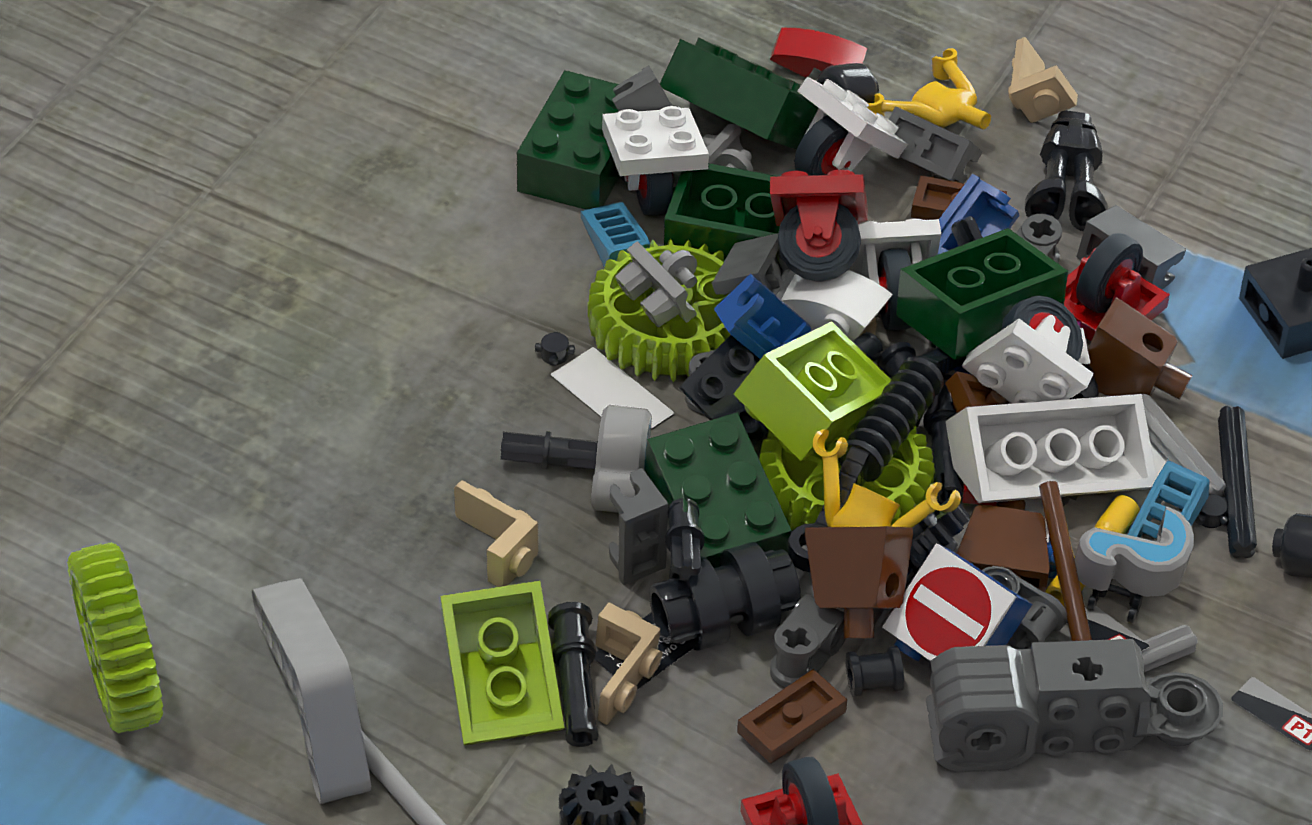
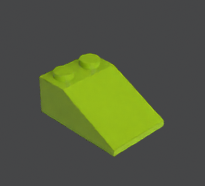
M831 321L764 354L735 391L734 395L744 404L745 410L752 418L762 422L778 438L779 444L785 451L795 455L802 461L816 453L812 442L818 431L823 429L829 430V436L824 443L826 447L866 415L868 409L874 405L876 398L882 394L884 387L890 383L891 379Z
M534 581L440 596L463 745L564 730L541 582Z

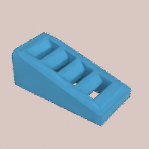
M623 202L581 211L583 224L604 267L608 259L617 261L619 251L623 250L628 253L627 249L637 241L645 249L650 248V241Z
M1166 461L1127 535L1141 538L1144 533L1156 539L1159 525L1151 522L1152 518L1159 521L1162 520L1165 506L1161 505L1163 501L1183 509L1181 514L1192 526L1209 497V479L1172 461Z

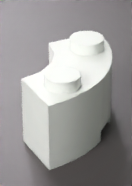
M846 271L836 279L821 282L803 279L795 274L781 300L810 325L811 331L832 321L851 341H854L893 294L860 274Z

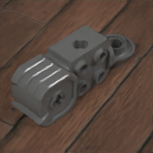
M1134 639L1033 642L1030 649H1015L1007 645L953 647L931 660L932 673L930 684L932 694L926 698L929 725L932 729L930 732L932 744L934 745V759L941 766L955 772L1009 770L1020 765L1033 754L1062 755L1074 752L1113 753L1116 751H1127L1135 747L1145 737L1157 736L1161 741L1171 746H1186L1213 732L1223 717V702L1217 690L1206 680L1193 674L1171 672L1158 675L1155 678H1145L1142 651Z

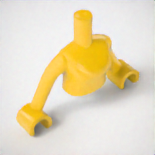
M953 48L944 50L943 58L938 56L932 58V72L936 79H951L957 89L948 88L938 81H933L919 89L911 102L884 100V96L877 93L874 95V103H868L869 106L867 107L873 113H879L885 117V112H893L896 106L942 128L961 120L984 130L991 122V115L975 108L977 104L975 90L959 69L957 51Z
M820 430L813 438V448L823 459L824 509L828 527H914L936 510L945 513L952 512L960 504V493L954 490L949 501L945 505H939L937 494L941 490L942 484L936 482L927 489L924 501L891 525L900 504L853 483L849 498L840 509L838 458L842 457L847 451V440L844 437H840L835 448L827 452L824 443L829 436V430Z

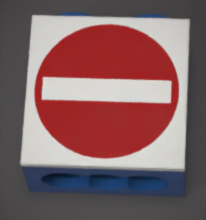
M936 543L906 589L903 604L900 608L893 609L882 628L898 638L894 646H897L900 651L916 661H919L922 655L931 661L940 653L953 647L1007 645L1033 604L957 553Z

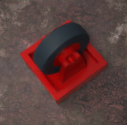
M833 170L827 175L809 176L806 172L788 171L781 174V176L770 177V196L776 226H780L777 239L781 258L788 268L803 279L819 282L836 279L848 271L857 259L861 245L858 224L868 221L864 175H855L854 172L849 170Z
M1114 233L1107 237L1097 248L1093 249L1091 256L1084 257L1080 265L1067 277L1064 306L1074 315L1076 321H1080V328L1084 329L1085 338L1092 341L1098 325L1115 298L1125 302L1151 321L1168 307L1170 294L1145 280L1138 273L1143 259V248L1135 239L1126 234Z
M804 757L784 764L782 770V789L741 799L740 812L746 825H863L839 773L826 776L820 763L814 757Z

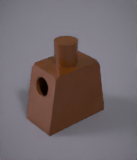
M1115 298L1098 325L1087 350L1090 359L1089 365L1093 369L1099 393L1107 396L1135 394L1151 396L1155 388H1158L1180 400L1193 375L1169 363L1178 343L1175 336L1125 302Z
M1025 500L997 502L996 506L985 504L976 506L957 554L980 570L992 566L1009 569L1027 583L1042 592H1046L1049 558L1045 517L1039 512L1025 511Z
M913 527L805 528L816 605L818 608H844V638H874V608H900L903 604Z

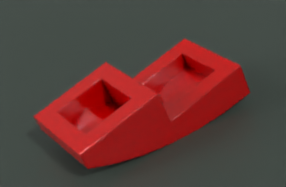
M782 27L777 35L770 60L807 78L814 68L822 71L830 65L846 63L863 64L867 48L825 32Z

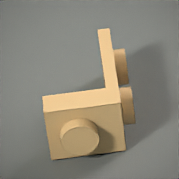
M1027 38L1018 39L1015 57L1012 59V82L1008 89L1009 97L1014 107L1018 110L1021 109L1028 120L1033 123L1077 106L1078 94L1056 65L1045 70L1044 62Z
M460 481L454 487L455 515L458 519L496 539L487 549L488 582L497 587L508 586L517 576L521 577L529 570L534 558L538 555V522L533 520L524 511L515 510L495 499L486 490L477 489L465 481Z
M609 602L598 615L595 646L624 660V662L600 695L598 721L606 725L609 724L617 711L624 713L630 707L637 692L636 685L643 676L648 679L652 677L662 658V652L658 650L661 629L643 620L638 614L628 610L625 611Z

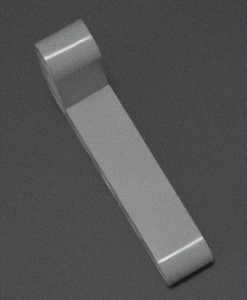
M300 577L252 589L254 609L261 632L297 700L310 774L318 802L324 804L370 792L371 780L350 668L342 649L305 583Z

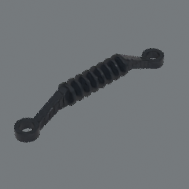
M936 346L935 350L918 357H909L903 361L899 371L892 376L890 383L884 387L882 394L876 398L874 405L868 409L865 417L860 420L856 430L851 432L847 440V451L842 457L838 458L841 465L839 473L840 509L847 502L853 483L863 486L865 482H873L880 477L884 467L890 463L893 455L898 452L901 443L908 438L910 431L915 428L918 420L923 417L926 409L933 403L935 396L942 390L944 374L949 373L953 368L963 366L966 356L954 360ZM824 505L815 523L797 527L791 532L789 537L788 555L793 565L802 571L811 573L808 551L802 548V546L807 545L805 528L828 527L825 519Z

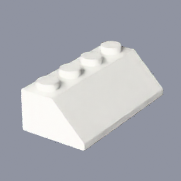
M1142 394L966 407L945 421L953 468L978 503L1041 498L1039 485L1047 481L1058 482L1061 496L1151 489L1157 478Z

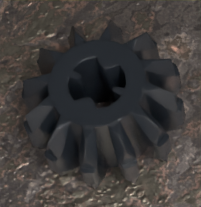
M612 764L605 772H597L589 765L586 777L571 774L568 788L562 789L559 795V809H561L559 812L560 825H643L646 822L643 786L634 785L635 780L631 772L617 776Z

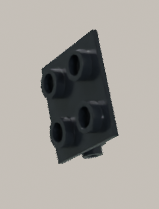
M730 335L678 388L709 420L738 412L754 447L769 429L762 422L755 420L747 413L744 404L734 393L760 359Z

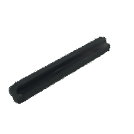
M1224 406L1220 409L1218 428L1223 481L1226 483L1224 497L1227 499L1226 516L1229 518V523L1227 524L1229 552L1235 558L1241 556L1250 558L1255 554L1257 540L1245 412L1239 406L1233 408Z

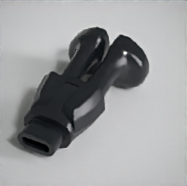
M1064 110L1058 114L1057 119L1052 123L1051 130L1042 145L1040 156L1042 157V162L1046 165L1047 174L1045 179L1035 185L1026 196L1025 213L1027 217L1036 214H1046L1058 220L1062 215L1066 201V175L1074 176V187L1069 204V218L1071 224L1076 229L1084 232L1088 220L1108 209L1103 194L1093 182V172L1102 164L1103 152L1097 135V129L1092 124L1091 116L1087 113Z

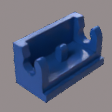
M972 173L939 218L941 239L938 254L959 247L952 233L951 226L962 218L972 216L977 223L982 237L1006 228L1010 229L1020 216L1018 210L1008 204L1011 198L999 189L980 180V177Z
M751 273L714 308L727 331L759 359L764 354L812 330L802 317Z

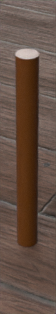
M1047 481L1039 485L1064 607L1067 612L1071 640L1089 641L1092 640L1059 485L1056 481Z

